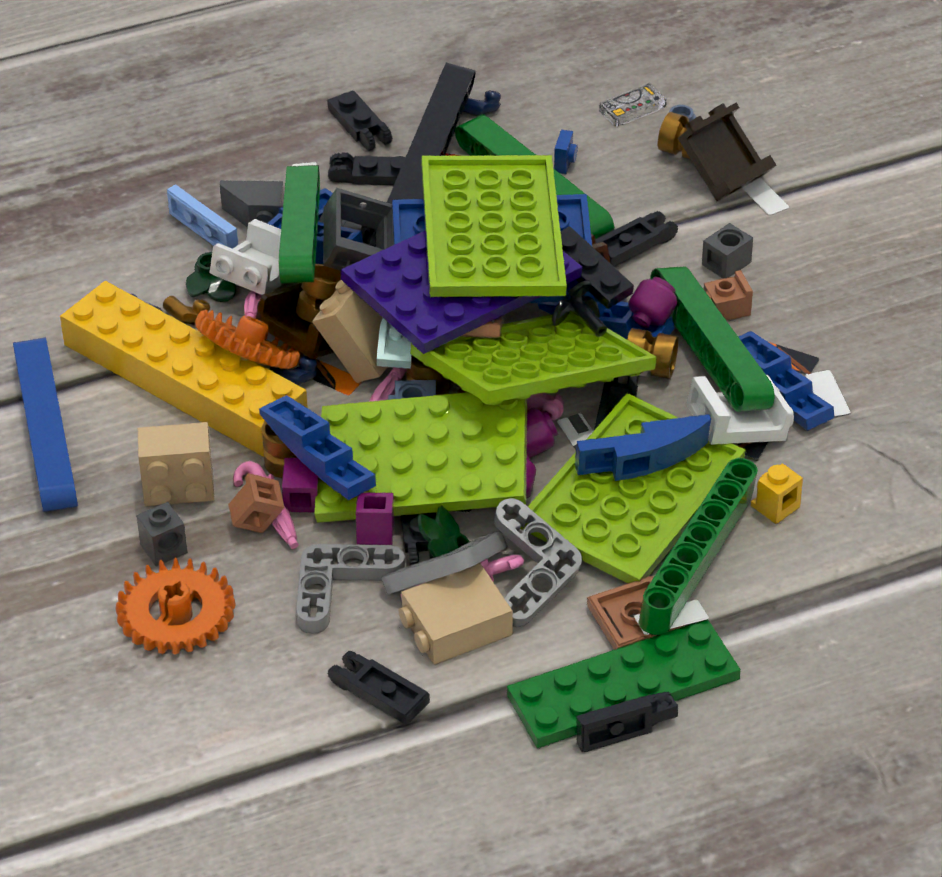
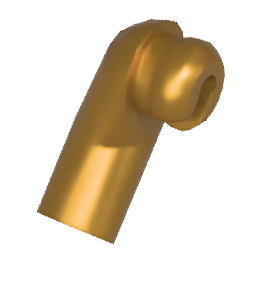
M174 296L167 297L163 302V308L181 322H195L201 311L208 310L209 312L211 309L210 304L202 299L195 300L193 307L185 306Z

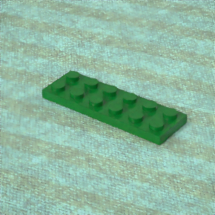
M707 619L508 685L507 697L538 749L576 736V716L639 697L668 691L673 699L678 701L739 680L741 669Z

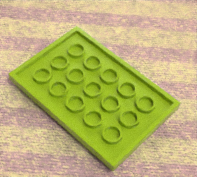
M552 155L422 156L421 169L430 297L566 296L567 284Z
M570 312L567 318L557 326L552 325L553 315L505 323L502 325L501 335L498 338L459 336L425 354L419 351L412 343L410 354L422 361L425 366L433 368L442 374L444 378L453 381L462 390L470 392L487 405H499L502 401L514 398L528 399L531 395L539 393H556L559 389L568 387L581 388L585 387L587 383L596 381L610 382L616 377L625 375L639 376L641 372L654 370L656 367V356L608 328L604 335L596 336L574 312Z
M470 392L322 406L321 417L329 422L330 434L351 447L353 460L375 474L376 486L365 491V493H394V516L434 513L438 511L441 505L448 511L497 507L501 501L509 498L517 499L526 504L527 399L514 398L502 401L499 405H487ZM319 478L318 496L315 498L314 512L317 523L356 519L358 496L347 500Z
M627 393L586 440L641 433V424L643 422L675 419L678 417ZM708 441L699 451L668 468L615 481L612 471L578 475L575 468V452L528 507L574 545L581 553L582 561L626 583L640 582L641 579L650 576L676 544L727 463L735 458H745L746 450L732 443L711 445ZM526 523L524 528L521 526L520 529L524 530L529 523ZM539 532L531 533V535L547 542L543 534Z

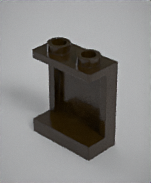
M737 102L728 107L724 103L715 107L708 113L710 117L704 120L701 116L696 117L685 125L687 130L678 137L717 202L763 177L777 166L771 155L762 160L758 156L734 117V112L740 108Z
M302 283L261 296L257 305L256 319L268 325V333L311 359L334 353L316 326L311 322L303 320L296 313L299 294L303 291Z

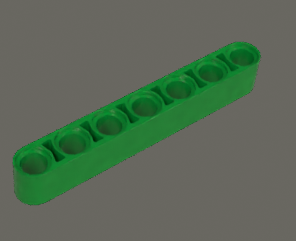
M479 115L455 128L457 143L470 156L536 155L486 115ZM553 168L556 195L585 194ZM587 195L590 230L596 240L613 231L615 227L609 212Z
M319 165L287 166L279 248V277L281 284L308 283L315 280L320 201Z
M686 266L654 268L650 279L659 277L671 284L676 290L674 294L677 298V305L670 315L674 325L736 412L770 409L774 404L775 398L771 381Z
M735 458L727 463L648 585L643 595L638 621L643 631L652 635H662L670 630L752 499L758 472L757 466L752 461L744 458Z

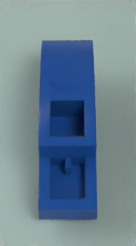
M710 415L643 422L641 424V433L577 441L575 455L577 474L584 475L612 471L615 481L668 468L685 460L708 443L711 423Z

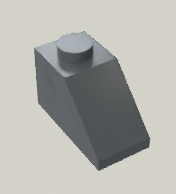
M220 180L222 209L246 227L254 219L264 223L270 222L279 213V208L283 207V181Z

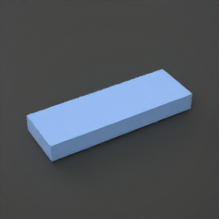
M176 184L167 189L170 215L213 246L220 243L233 249L238 245L237 228Z

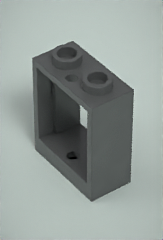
M336 187L324 207L323 266L341 271V269L394 245L392 204ZM341 219L376 229V247L341 237Z

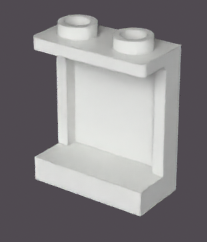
M257 219L252 220L248 223L246 241L233 249L220 243L213 246L210 274L261 295L270 293L282 285L279 277L281 229Z
M769 375L766 376L771 381L775 394L773 406L765 410L736 412L722 392H715L706 376L693 377L686 406L693 416L710 415L711 423L708 441L711 445L786 441L789 428L794 421V413Z

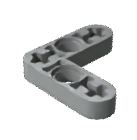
M509 498L501 501L497 506L494 515L495 526L538 563L504 598L511 609L513 605L518 606L525 599V596L529 598L523 612L517 611L513 613V626L521 627L528 624L576 576L581 566L582 557L574 545L523 502ZM513 512L517 514L516 520L513 518L509 521L504 519L505 514L510 515ZM529 523L523 530V533H520V527L524 528L525 524ZM539 532L546 537L547 544L540 547L534 546L530 543L528 535ZM569 558L571 560L570 565L565 564L556 575L554 570L559 559ZM536 578H544L550 583L551 589L544 593L538 592L533 588L531 582Z
M500 531L492 532L474 539L450 553L393 571L382 576L381 579L387 594L395 593L470 568L507 548V545Z
M315 544L307 547L302 552L296 605L298 627L302 631L312 634L319 633L328 627L333 580L382 581V576L405 567L404 552L401 548L393 545ZM351 558L362 560L360 565L353 567L346 565L344 562ZM316 560H321L320 563L315 564ZM369 560H373V565L369 564ZM386 561H392V564L387 565ZM312 584H320L325 587L322 591L316 593L306 590ZM311 606H317L315 617H310Z

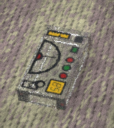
M651 83L600 102L599 112L615 127H618L665 108L667 98Z

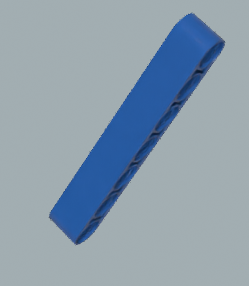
M46 337L13 342L43 512L77 507L78 502Z

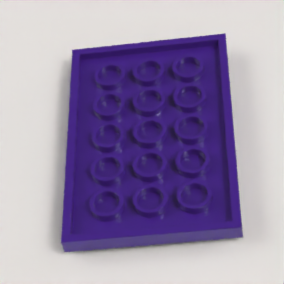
M426 231L341 269V280L423 354L541 297H430ZM563 251L566 284L581 277L582 266Z

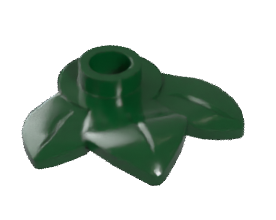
M212 252L203 253L195 263V272L186 279L188 294L191 297H197L208 293L209 297L215 301L227 302L231 300L236 294V285L210 274Z
M442 505L438 508L436 520L422 513L418 515L419 531L429 541L428 550L434 558L450 553L470 542L465 535L460 533L457 522Z

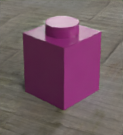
M285 458L282 481L284 506L289 512L314 513L315 498L318 496L319 477L303 464L299 458Z
M364 492L358 495L356 507L357 545H393L394 493Z

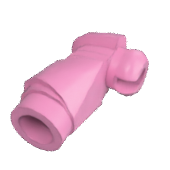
M547 393L531 395L527 399V410L537 408L541 412L547 411L552 421L561 417L564 411V403L559 394L551 396Z

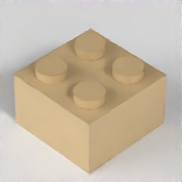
M208 422L137 428L138 458L145 506H156L169 502V504L215 501Z

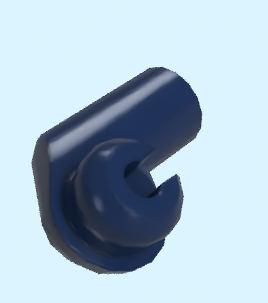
M489 90L485 92L484 100L468 98L463 112L479 116L497 111L501 105L499 103L501 94Z
M304 356L299 360V367L280 369L278 367H270L269 369L297 385L315 378L318 372L316 369V359H311L308 356Z

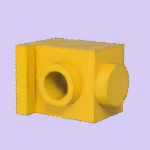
M783 463L771 466L768 472H765L758 480L757 497L751 501V507L773 523H779L800 508L803 477Z

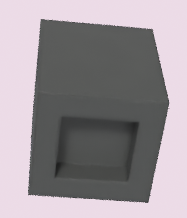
M728 223L703 240L702 265L723 279L731 277L735 274V271L741 270L752 262L753 237Z
M169 502L136 515L140 545L155 566L159 565L160 560L165 563L175 557L177 558L188 553L184 523Z

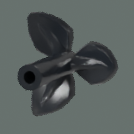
M590 280L574 285L568 291L571 298L559 301L552 317L553 326L559 325L567 318L570 312H574L596 336L599 337L605 334L607 327L599 319L600 313L596 301L590 296H584L591 289L592 283Z

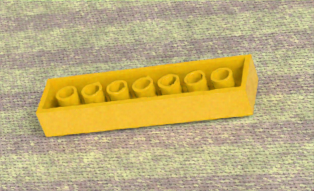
M107 281L102 282L60 315L65 346L200 422H208L209 427L263 457L262 425L265 420L261 417L259 408L286 395L308 408L306 389L256 362L229 352L194 328Z

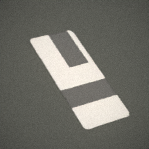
M581 413L557 421L575 449L577 441L586 440L593 432Z

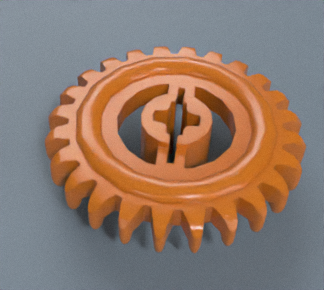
M203 310L196 318V328L202 335H205L218 346L245 359L280 369H292L299 362L300 353L298 350H295L293 347L288 349V344L286 343L281 347L277 346L279 339L276 337L272 342L266 340L269 330L268 325L256 318L244 315L240 318L237 327L232 325V315L228 317L226 323L222 322L221 312L217 314L214 320L213 310L209 313L208 310Z
M176 557L174 558L171 570L165 567L162 560L159 561L158 573L153 572L150 566L146 565V579L141 578L137 572H134L135 586H132L129 581H125L124 590L126 595L123 591L118 592L119 602L116 603L115 607L118 615L117 622L119 626L123 627V634L127 637H132V643L136 645L143 644L145 650L151 651L157 647L158 653L164 654L168 649H171L172 654H179L180 649L183 648L186 652H192L195 645L203 648L207 646V639L211 641L217 640L219 638L218 632L226 631L228 629V622L234 618L233 610L236 603L233 597V588L228 585L226 576H222L220 581H218L219 574L216 567L212 569L211 574L207 575L205 562H202L200 568L194 571L191 558L188 559L187 566L184 569L180 568ZM196 597L202 604V609L190 621L193 616L191 602ZM158 600L160 617L158 620H155L150 614V609L153 603Z

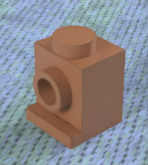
M741 270L735 271L734 277L704 283V291L726 321L751 315L753 290Z
M248 473L245 477L246 484L228 504L231 520L234 527L263 533L285 508L278 480Z

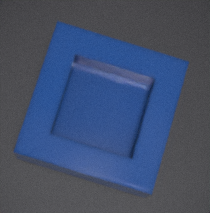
M561 129L554 148V169L561 174H567L570 162L575 163L577 158L578 145L573 144V131Z

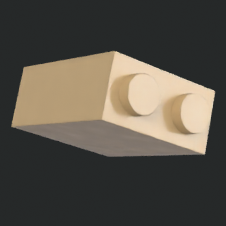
M340 280L335 286L336 291L320 305V312L312 322L356 383L378 378L387 368L377 366L379 330L383 317Z
M481 563L401 591L402 607L398 610L400 620L406 629L411 628L419 651L421 653L426 652L434 665L513 635V611Z

